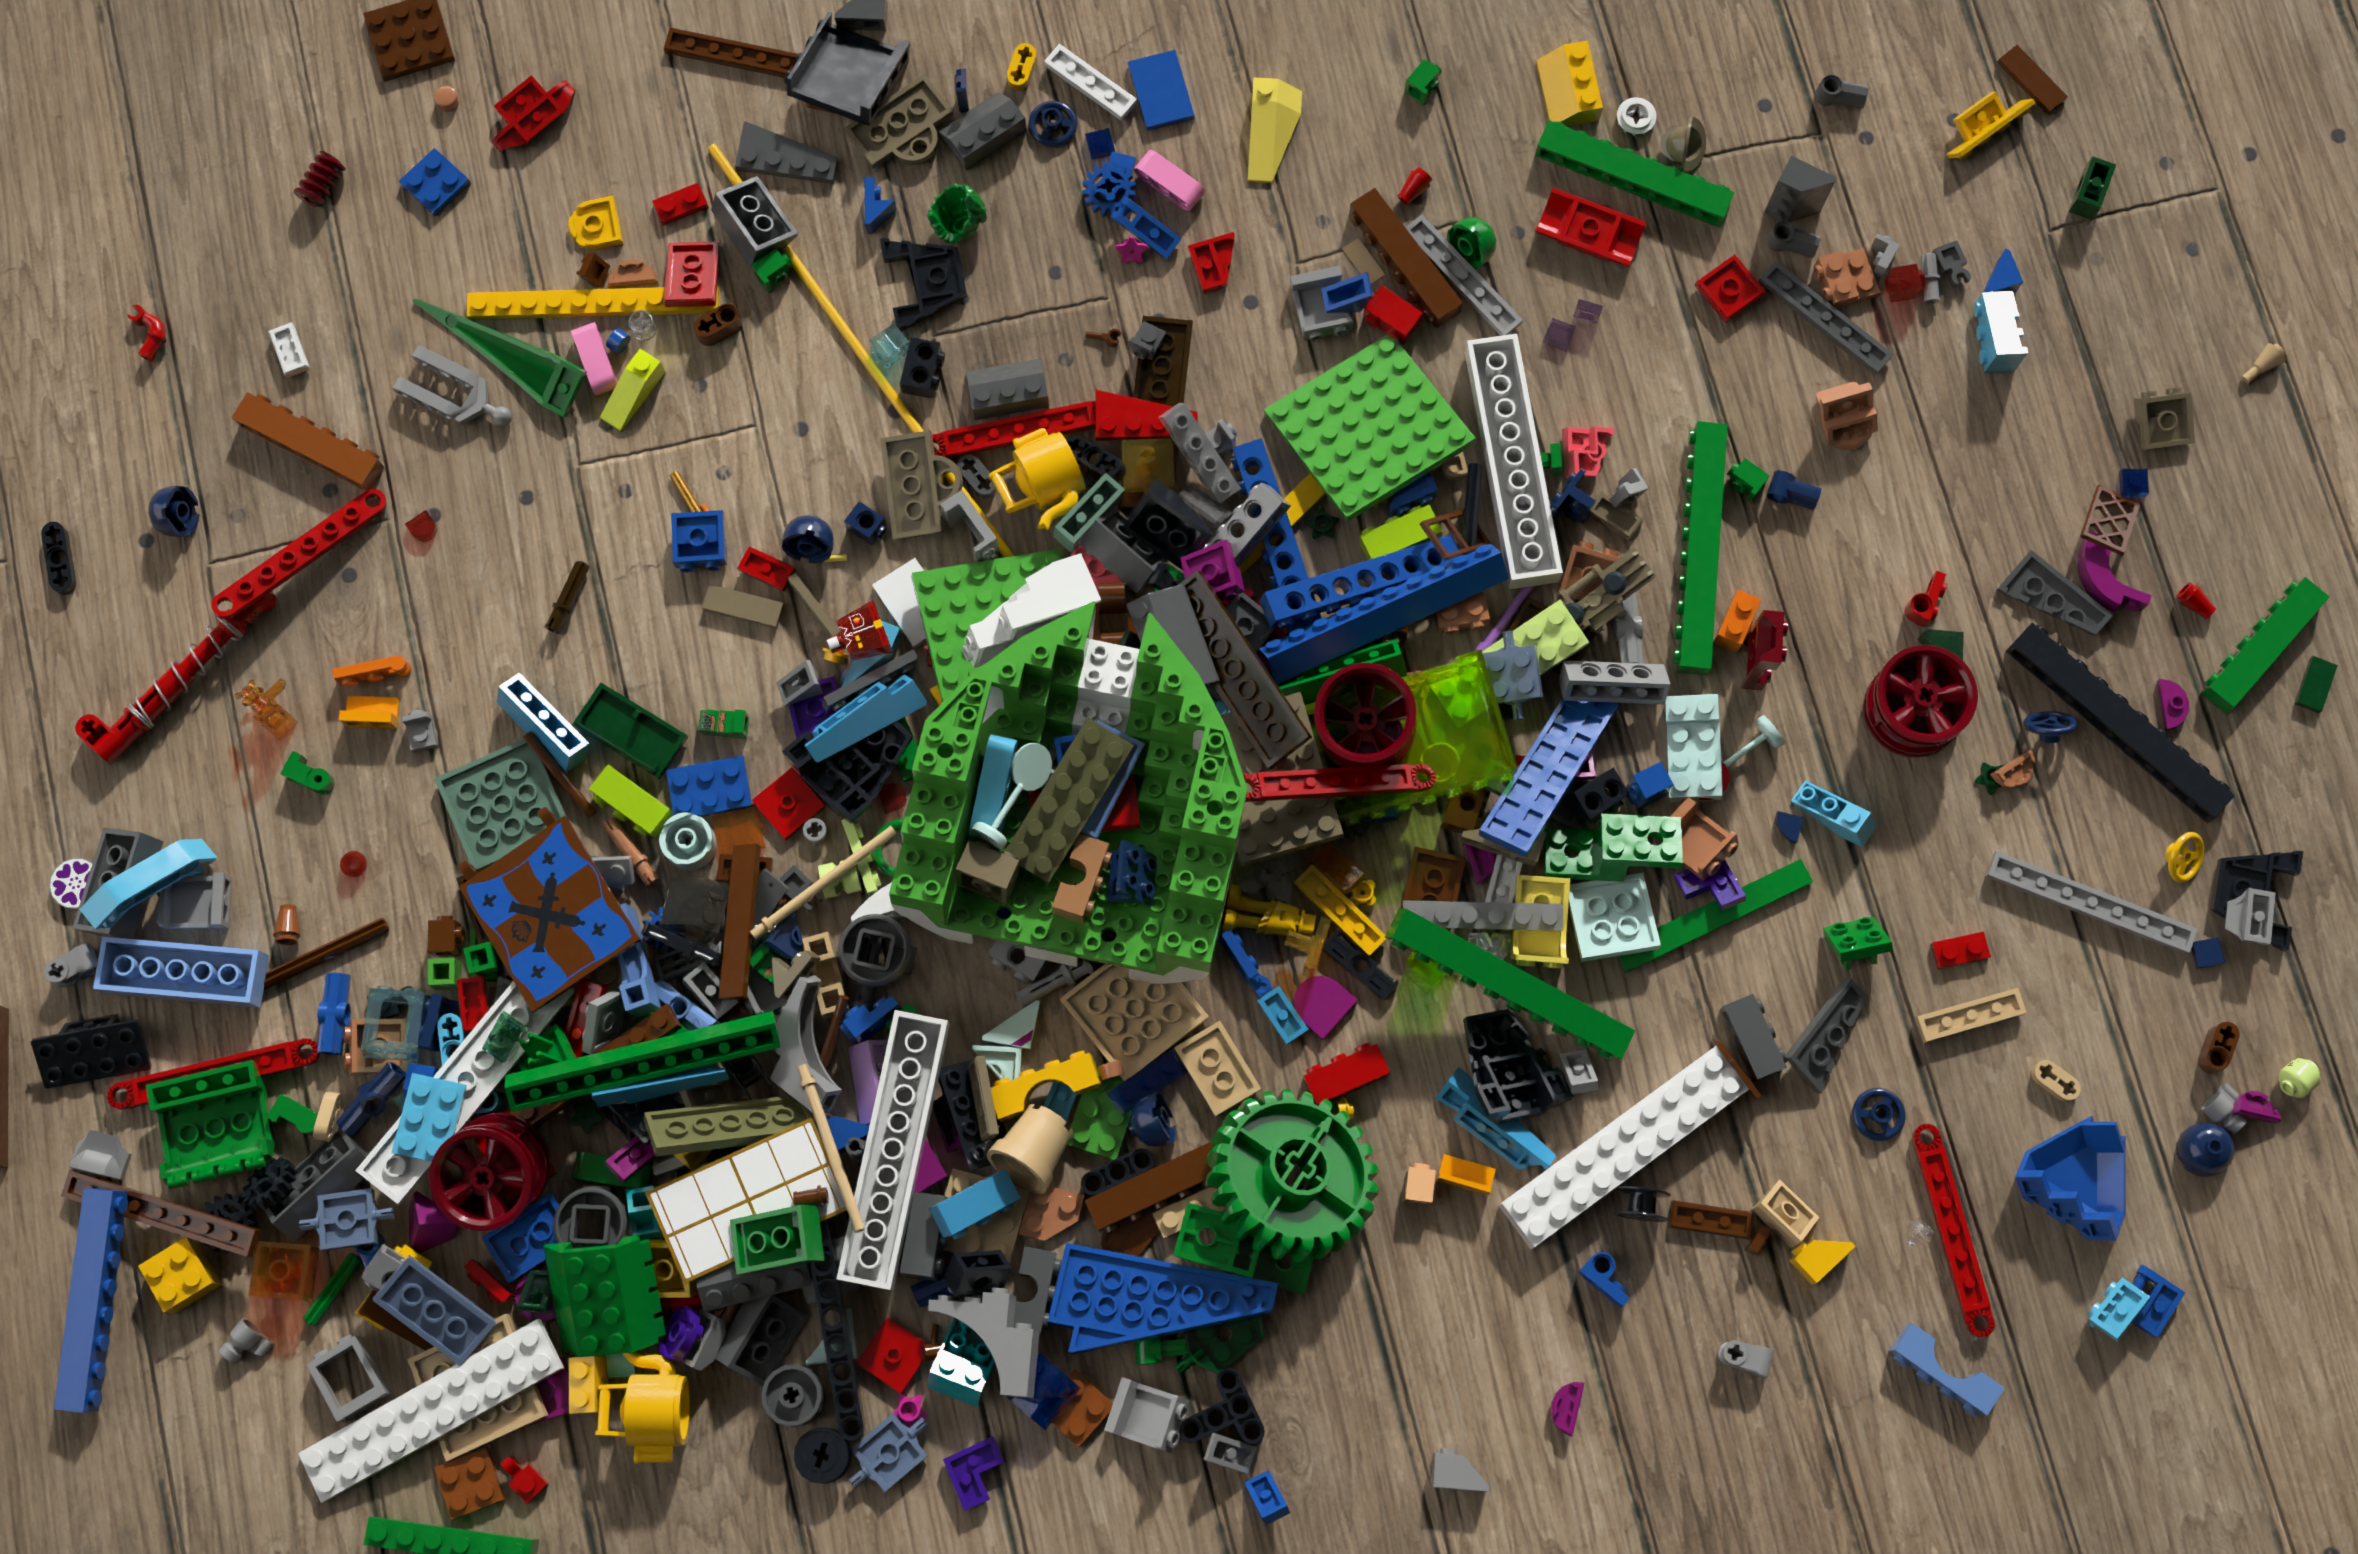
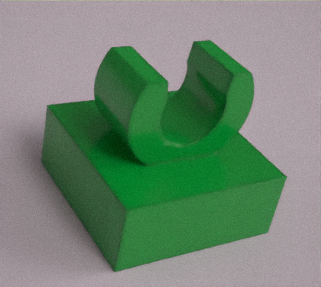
M1560 443L1550 444L1551 453H1540L1543 469L1552 467L1553 476L1563 475Z

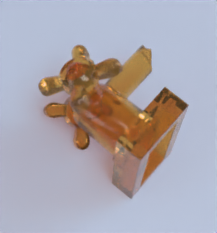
M280 678L264 694V689L262 687L254 688L256 682L250 680L248 686L244 687L241 692H237L235 697L237 699L244 698L242 704L245 707L251 706L252 710L256 713L254 718L279 740L298 722L274 700L285 689V680Z

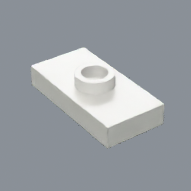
M292 322L268 331L286 378L310 369L295 325Z

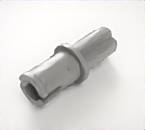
M1926 253L1921 255L1922 277L1920 282L1923 283L1924 303L1935 304L1940 302L1938 281L1941 278L1937 274L1935 253Z

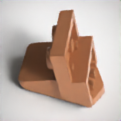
M1850 382L1816 394L1817 404L1821 413V424L1828 446L1833 445L1837 448L1857 450L1872 436V433L1878 431L1877 413L1873 405V389L1869 382L1858 385L1857 382Z

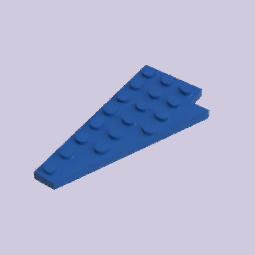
M1066 1243L1048 1323L1073 1329L1068 1352L1075 1355L1273 1313L1279 1285L1269 1281Z

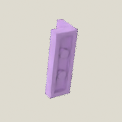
M867 1040L848 1048L860 1123L865 1125L871 1122L888 1040Z

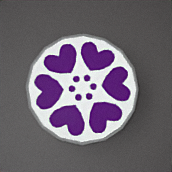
M71 858L63 861L54 869L50 876L49 890L51 897L57 904L69 910H78L93 862L84 858Z

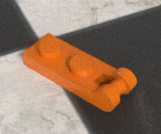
M392 656L334 668L332 673L333 679L338 684L344 687H352L358 685L360 681H380L384 679V676L398 674L400 677H407L410 675L412 668L402 656Z

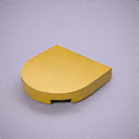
M614 196L585 201L577 206L578 208L569 218L568 228L573 240L585 249L598 250L624 244Z

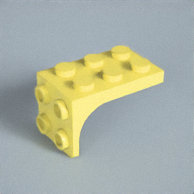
M1516 875L1514 903L1563 904V931L1512 930L1510 959L1517 960V965L1535 967V962L1537 961L1543 962V967L1562 969V963L1569 964V958L1566 955V933L1570 878Z

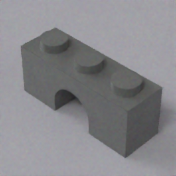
M1024 1246L1019 1274L1033 1278L1037 1282L1038 1291L1031 1301H1016L1013 1328H1015V1323L1032 1324L1031 1329L1040 1331L1039 1335H1042L1043 1329L1048 1330L1049 1313H1046L1048 1302L1052 1303L1056 1288L1051 1286L1053 1275H1059L1061 1260L1057 1259L1056 1252Z

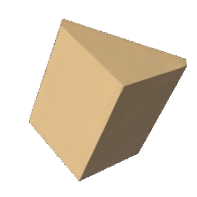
M1780 1179L1751 1209L1790 1248L1799 1245L1820 1218Z

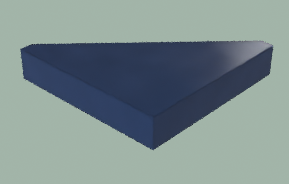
M957 69L956 94L959 111L961 113L968 112L969 101L966 69Z
M795 912L779 922L763 944L790 963L799 952L804 951V944Z

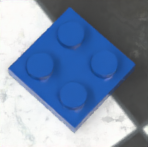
M436 148L431 150L399 180L400 185L434 216L438 215L471 184L470 180Z

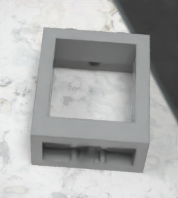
M347 1335L337 1341L338 1346L332 1350L324 1349L316 1353L312 1357L313 1361L307 1364L335 1420L342 1423L393 1394L364 1339L359 1336L352 1337V1335ZM354 1348L374 1388L341 1407L321 1367Z

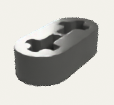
M966 454L962 456L957 465L964 481L980 498L992 497L997 489L993 481L988 477L990 472L975 455ZM968 463L971 465L974 463L973 467L976 474H973L969 469L964 471V464ZM981 478L984 483L990 482V489L986 490L983 488L980 490L981 485L978 479Z

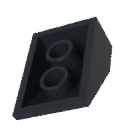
M1154 479L1129 512L1122 526L1124 531L1181 570H1183L1181 557L1203 549L1214 534L1177 493L1157 479Z

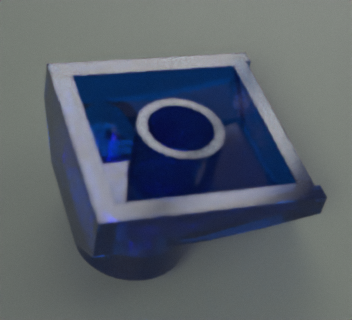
M1039 1353L1037 1355L1034 1398L1009 1396L1007 1398L1046 1431L1081 1387L1044 1355Z

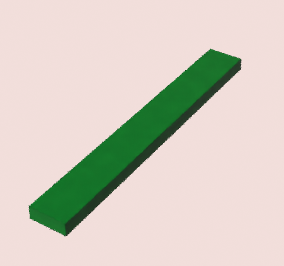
M1799 859L1741 887L1746 895V901L1721 911L1716 900L1658 927L1660 949L1617 956L1624 972L1627 973L1812 884L1813 880L1804 863Z

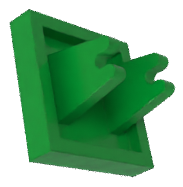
M1862 917L1856 921L1840 922L1832 926L1823 927L1824 938L1842 965H1845L1846 970L1852 969V960L1867 957L1873 965L1877 964V954L1893 951L1892 941L1875 917Z
M557 1024L541 1036L529 1033L527 1035L529 1041H519L520 1046L525 1051V1054L518 1061L521 1071L576 1058L563 1028Z

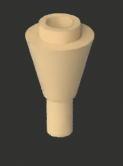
M2267 343L2253 364V367L2242 376L2243 381L2249 384L2259 374H2263L2286 361L2284 349L2278 344Z

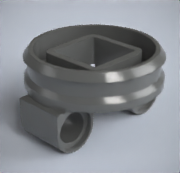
M869 914L855 919L844 931H841L835 957L840 960L844 971L855 982L867 987H882L895 982L903 974H912L917 947L911 946L906 931L897 921L885 915ZM865 935L891 940L885 966L860 962L866 940Z
M583 1185L582 1189L568 1195L559 1205L553 1222L557 1243L571 1242L572 1249L618 1244L623 1237L628 1236L630 1227L629 1215L625 1205L614 1195L613 1188L606 1186ZM580 1210L606 1212L603 1240L577 1239Z

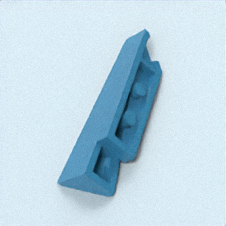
M906 675L901 676L888 688L877 682L815 727L812 732L815 738L806 743L805 747L816 762H820L926 706L927 701L914 680Z
M710 1064L592 1093V1098L599 1107L623 1101L632 1104L728 1080L730 1077L726 1069Z
M1458 1067L1435 1097L1438 1101L1458 1112L1453 1118L1455 1122L1515 1168L1527 1169L1530 1165H1542L1544 1169H1548L1555 1159L1556 1155L1519 1121L1495 1125L1493 1120H1489L1475 1094L1473 1079L1461 1068Z

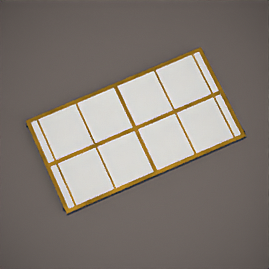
M812 1118L645 1192L680 1273L681 1281L684 1284L735 1262L730 1225L731 1219L795 1206L793 1192L816 1189L818 1185L827 1187L829 1203L824 1204V1207L815 1205L818 1206L820 1222L847 1211L825 1146L816 1128V1122Z

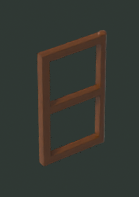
M1464 509L1424 520L1419 524L1445 561L1474 552L1479 546L1491 544L1479 525L1477 527V536L1482 543L1471 547L1466 544L1451 522V519L1464 516ZM1443 522L1461 550L1448 553L1430 526Z

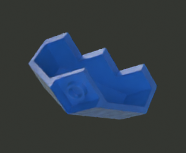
M2090 1116L2027 1150L2015 1176L2022 1199L2030 1204L2036 1202L2047 1209L2046 1214L2064 1225L2069 1223L2081 1231L2080 1235L2089 1241H2116L2126 1215V1136L2120 1135L2117 1122H2094L2093 1116Z

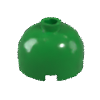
M1466 217L1453 224L1447 231V241L1474 269L1479 268L1492 258L1497 240L1493 228L1486 221L1478 217Z

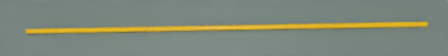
M710 145L707 150L733 186L743 182L717 145ZM788 244L781 252L785 253L790 259L796 273L913 433L924 431ZM934 446V453H937V448ZM947 473L944 477L950 485H953L955 476L953 473ZM962 485V491L996 536L1002 557L1014 556L964 485Z

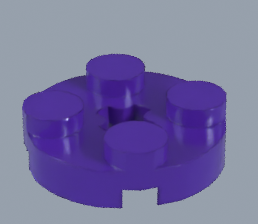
M684 1305V1309L681 1307L676 1308L670 1314L664 1325L666 1331L665 1341L660 1340L659 1342L660 1354L665 1358L680 1363L684 1362L687 1358L688 1351L694 1341H698L703 1334V1326L699 1325V1312L687 1305Z

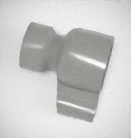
M2225 1082L2203 1104L2201 1110L2214 1122L2224 1123V1128L2233 1135L2245 1125L2247 1119L2241 1115L2232 1114L2233 1104L2238 1097V1093Z
M242 1318L230 1332L231 1340L225 1342L218 1351L226 1360L236 1364L242 1357L243 1350H248L263 1357L274 1345V1342L265 1336L255 1324Z

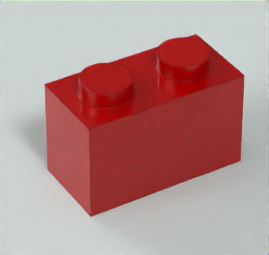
M1381 285L1373 298L1365 306L1363 318L1369 326L1373 328L1378 327L1387 336L1399 341L1403 345L1420 325L1423 312L1383 285Z

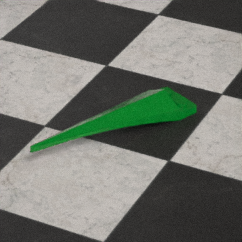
M413 299L416 305L487 358L538 403L562 417L568 416L587 371L569 362L566 358L422 300Z

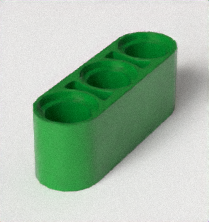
M577 1152L571 1179L626 1189L649 1186L653 1164L648 1163L623 1184L605 1165V1161L610 1158L609 1156Z

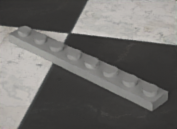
M1998 851L1994 852L1986 874L1987 878L2186 955L2191 951L2198 928Z

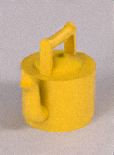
M1041 428L1021 438H1015L1013 446L1016 450L1012 452L1014 461L991 472L988 477L993 481L1006 506L1005 510L1007 513H1013L1033 504L1038 511L1051 507L1041 516L1037 529L1045 528L1048 531L1054 519L1066 515L1078 503V494L1085 490V483L1078 463L1064 436L1060 432L1048 435L1045 428ZM1015 470V480L1020 491L1028 497L1018 502L1014 501L1002 478L1003 475Z
M637 1351L622 1353L628 1362L634 1366L655 1369L659 1371V1375L632 1374L628 1384L598 1385L600 1395L598 1426L595 1435L626 1437L627 1445L634 1447V1462L636 1464L670 1463L673 1461V1447L685 1445L688 1436L690 1421V1387L687 1376L676 1375L675 1365L672 1360L662 1355H640ZM626 1389L620 1405V1418L625 1432L608 1431L611 1390Z

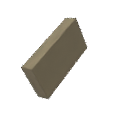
M1601 491L1595 499L1596 502L1590 517L1626 541H1629L1643 522V518L1623 505L1614 508L1609 500L1611 497Z

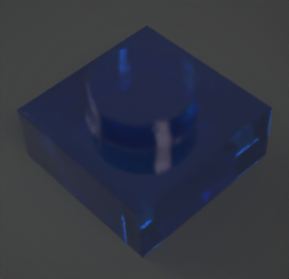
M1109 128L1085 134L1091 160L1110 156L1112 151L1115 152Z
M2121 469L2119 471L2121 495L2146 497L2149 494L2148 469Z

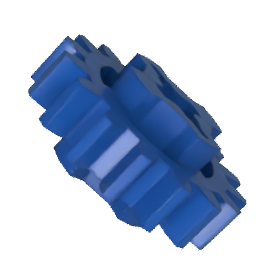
M1103 162V168L1101 169L1095 165L1094 174L1086 173L1089 181L1082 182L1083 187L1086 188L1082 191L1083 197L1087 198L1085 201L1086 205H1093V213L1101 210L1102 217H1105L1107 212H1111L1112 215L1114 211H1117L1121 207L1120 202L1124 197H1136V192L1133 191L1136 188V183L1131 181L1133 179L1132 173L1125 175L1126 167L1122 166L1120 169H1117L1116 162H1113L1111 167H1108L1107 163ZM1111 175H1114V176L1119 177L1120 180H1117L1116 178H1114V177L1111 176ZM1100 177H1102V179L1100 180V182L1095 184V182H1096ZM1111 186L1112 192L1107 193L1106 187ZM1124 195L1120 201L1116 202L1119 196ZM1101 199L1107 204L1101 203L1098 200Z

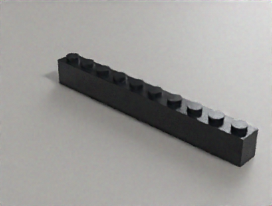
M2031 623L2006 650L2010 656L2204 822L2209 823L2215 819L2234 798L2235 795L2226 783L2215 779L2205 765L2195 762L2185 748L2174 744L2165 731L2154 727L2144 713L2134 710L2124 696L2113 692L2104 679L2093 675L2084 662L2073 658L2063 644L2055 642L2048 636L2047 631L2043 627Z

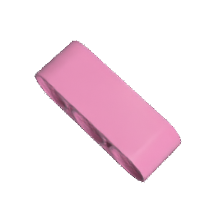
M1149 150L1133 169L1142 181L1187 212H1190L1205 194V189L1199 182L1154 150Z
M593 322L571 330L594 395L597 396L614 390L618 382L596 323Z

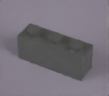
M1754 994L1726 1004L1720 1009L1752 1083L1787 1068L1785 1065L1787 1062L1784 1057L1785 1053L1775 1043L1774 1038H1776L1774 1028L1770 1023H1766L1763 1016L1765 1010L1760 999H1756Z
M914 1192L900 1273L907 1278L938 1281L939 1274L943 1273L944 1258H942L944 1247L948 1245L949 1236L943 1238L929 1208L947 1199L946 1196Z

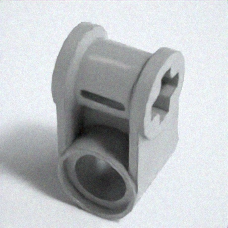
M82 944L48 962L44 968V975L47 980L59 987H67L83 978L96 974L98 958L91 944ZM60 969H63V970L61 971V977L58 978L57 976L60 975L59 970H60Z
M1733 1340L1723 1343L1718 1349L1717 1356L1719 1361L1725 1366L1742 1370L1754 1376L1768 1378L1774 1350ZM1729 1349H1733V1352L1737 1354L1736 1358L1732 1359V1355L1728 1353Z

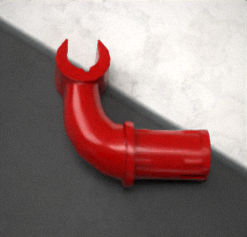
M132 305L139 312V315L133 317L127 314L128 318L137 326L147 325L149 328L147 339L138 355L153 362L162 343H166L164 324L158 317L147 313L140 305Z

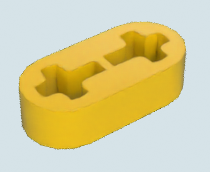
M1023 43L1016 47L1007 71V82L1013 90H1024L1028 86L1036 64V50L1028 43ZM1025 52H1028L1030 57H1027L1025 63H1022L1021 55L1023 56ZM1020 70L1022 71V78L1016 82L1014 77L1018 76Z

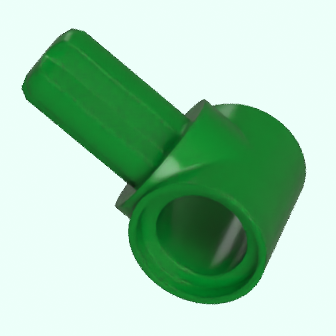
M1160 1337L1134 1342L1136 1365L1158 1364L1162 1362V1357L1184 1356L1188 1353L1186 1339L1161 1341Z

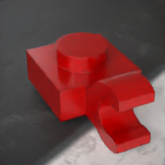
M508 1456L500 1464L505 1471L514 1477L508 1485L526 1504H529L549 1484L531 1464H528L523 1469L512 1456Z

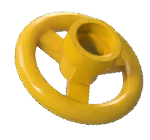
M2187 832L2181 835L2166 850L2165 859L2168 863L2169 874L2178 883H2185L2191 880L2201 867L2204 857V843L2197 833ZM2193 840L2196 850H2188L2186 842ZM2194 860L2191 868L2184 874L2187 865Z

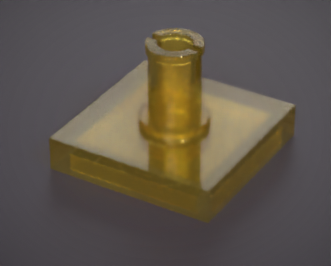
M1172 438L1122 440V462L1126 467V473L1123 477L1125 492L1146 491L1154 479H1157L1171 490H1175Z
M1321 916L1316 934L1312 937L1290 929L1288 931L1284 945L1307 952L1306 955L1308 957L1304 966L1303 976L1310 978L1314 975L1329 932L1331 919Z

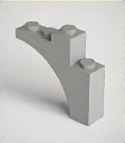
M815 975L799 977L793 984L792 993L788 1001L781 1008V1015H774L781 1047L772 1050L781 1057L775 1062L773 1066L774 1071L769 1079L812 1112L804 1089H801V1078L797 1070L798 1066L807 1064L811 1076L817 1082L815 1088L824 1113L831 1112L842 1089L835 1084L825 1070L814 1039V1006L822 980Z
M992 1288V1293L983 1292L982 1303L981 1298L965 1297L964 1302L954 1301V1296L938 1295V1300H929L928 1311L946 1314L959 1319L983 1339L998 1369L1000 1395L1034 1398L1040 1331L1031 1329L1032 1324L1015 1323V1328H1013L1016 1296L1008 1294V1289Z

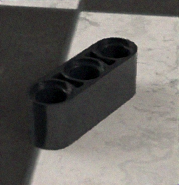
M1139 1148L1087 1172L1081 1179L1083 1192L1088 1197H1093L1153 1169V1154L1145 1148ZM1146 1155L1150 1159L1149 1165L1143 1169L1138 1168L1134 1163L1137 1156ZM1116 1166H1121L1125 1170V1176L1120 1180H1115L1110 1176V1171ZM1090 1178L1099 1179L1101 1182L1100 1188L1094 1192L1089 1191L1086 1188L1087 1180Z

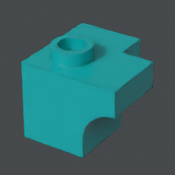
M653 1186L626 1190L632 1236L639 1235L640 1241L661 1237L660 1226L645 1193L653 1189Z

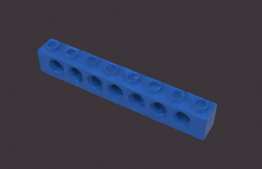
M1262 438L1233 447L1234 456L1230 457L1234 471H1240L1242 479L1238 480L1242 495H1248L1254 486L1262 482L1271 486L1281 496ZM1251 466L1260 468L1256 475H1249L1247 473V469ZM1261 506L1256 508L1255 518L1261 514ZM1286 512L1262 540L1266 549L1261 551L1265 565L1271 564L1273 574L1269 575L1273 589L1308 579ZM1280 536L1284 541L1279 546H1273L1270 544L1271 538ZM1282 560H1289L1292 564L1288 569L1282 570L1278 567V563ZM1311 594V598L1316 601L1314 594ZM1287 601V605L1291 609L1295 610L1297 608L1295 603ZM1317 614L1316 618L1304 622L1303 619L1294 621L1293 625L1286 628L1288 634L1296 629H1303L1312 625L1316 620L1322 618L1321 614Z
M1452 534L1438 538L1448 553L1458 551ZM1428 541L1266 591L1259 601L1270 629L1277 626L1280 629H1284L1293 625L1296 620L1303 619L1304 622L1316 618L1317 614L1325 611L1327 614L1335 613L1341 609V606L1349 604L1352 607L1359 604L1364 598L1374 597L1383 593L1389 587H1396L1405 583L1411 577L1421 576L1435 567L1428 562L1427 558L1433 559L1437 566H1443L1453 561L1454 558L1446 561L1443 560L1433 543ZM1404 565L1410 566L1414 573L1406 571ZM1381 572L1387 573L1391 580L1384 579ZM1359 579L1366 582V588L1359 585ZM1334 587H1340L1344 595L1338 594ZM1311 594L1319 596L1321 602L1314 601L1311 598ZM1287 601L1295 603L1297 609H1291L1287 605Z

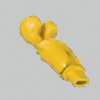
M1231 884L1222 932H1226L1229 929L1233 931L1235 928L1256 929V934L1264 932V935H1296L1298 937L1301 934L1313 935L1316 915L1307 914L1303 909L1300 912L1299 908L1279 900L1276 902L1272 899L1271 902H1263L1245 898L1241 895L1240 887L1236 884ZM1236 911L1259 913L1264 916L1262 918L1238 914Z

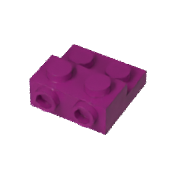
M1227 539L1181 557L1185 579L1194 571H1201L1220 601H1235L1239 598L1238 594L1245 592L1240 569L1235 565L1231 543Z

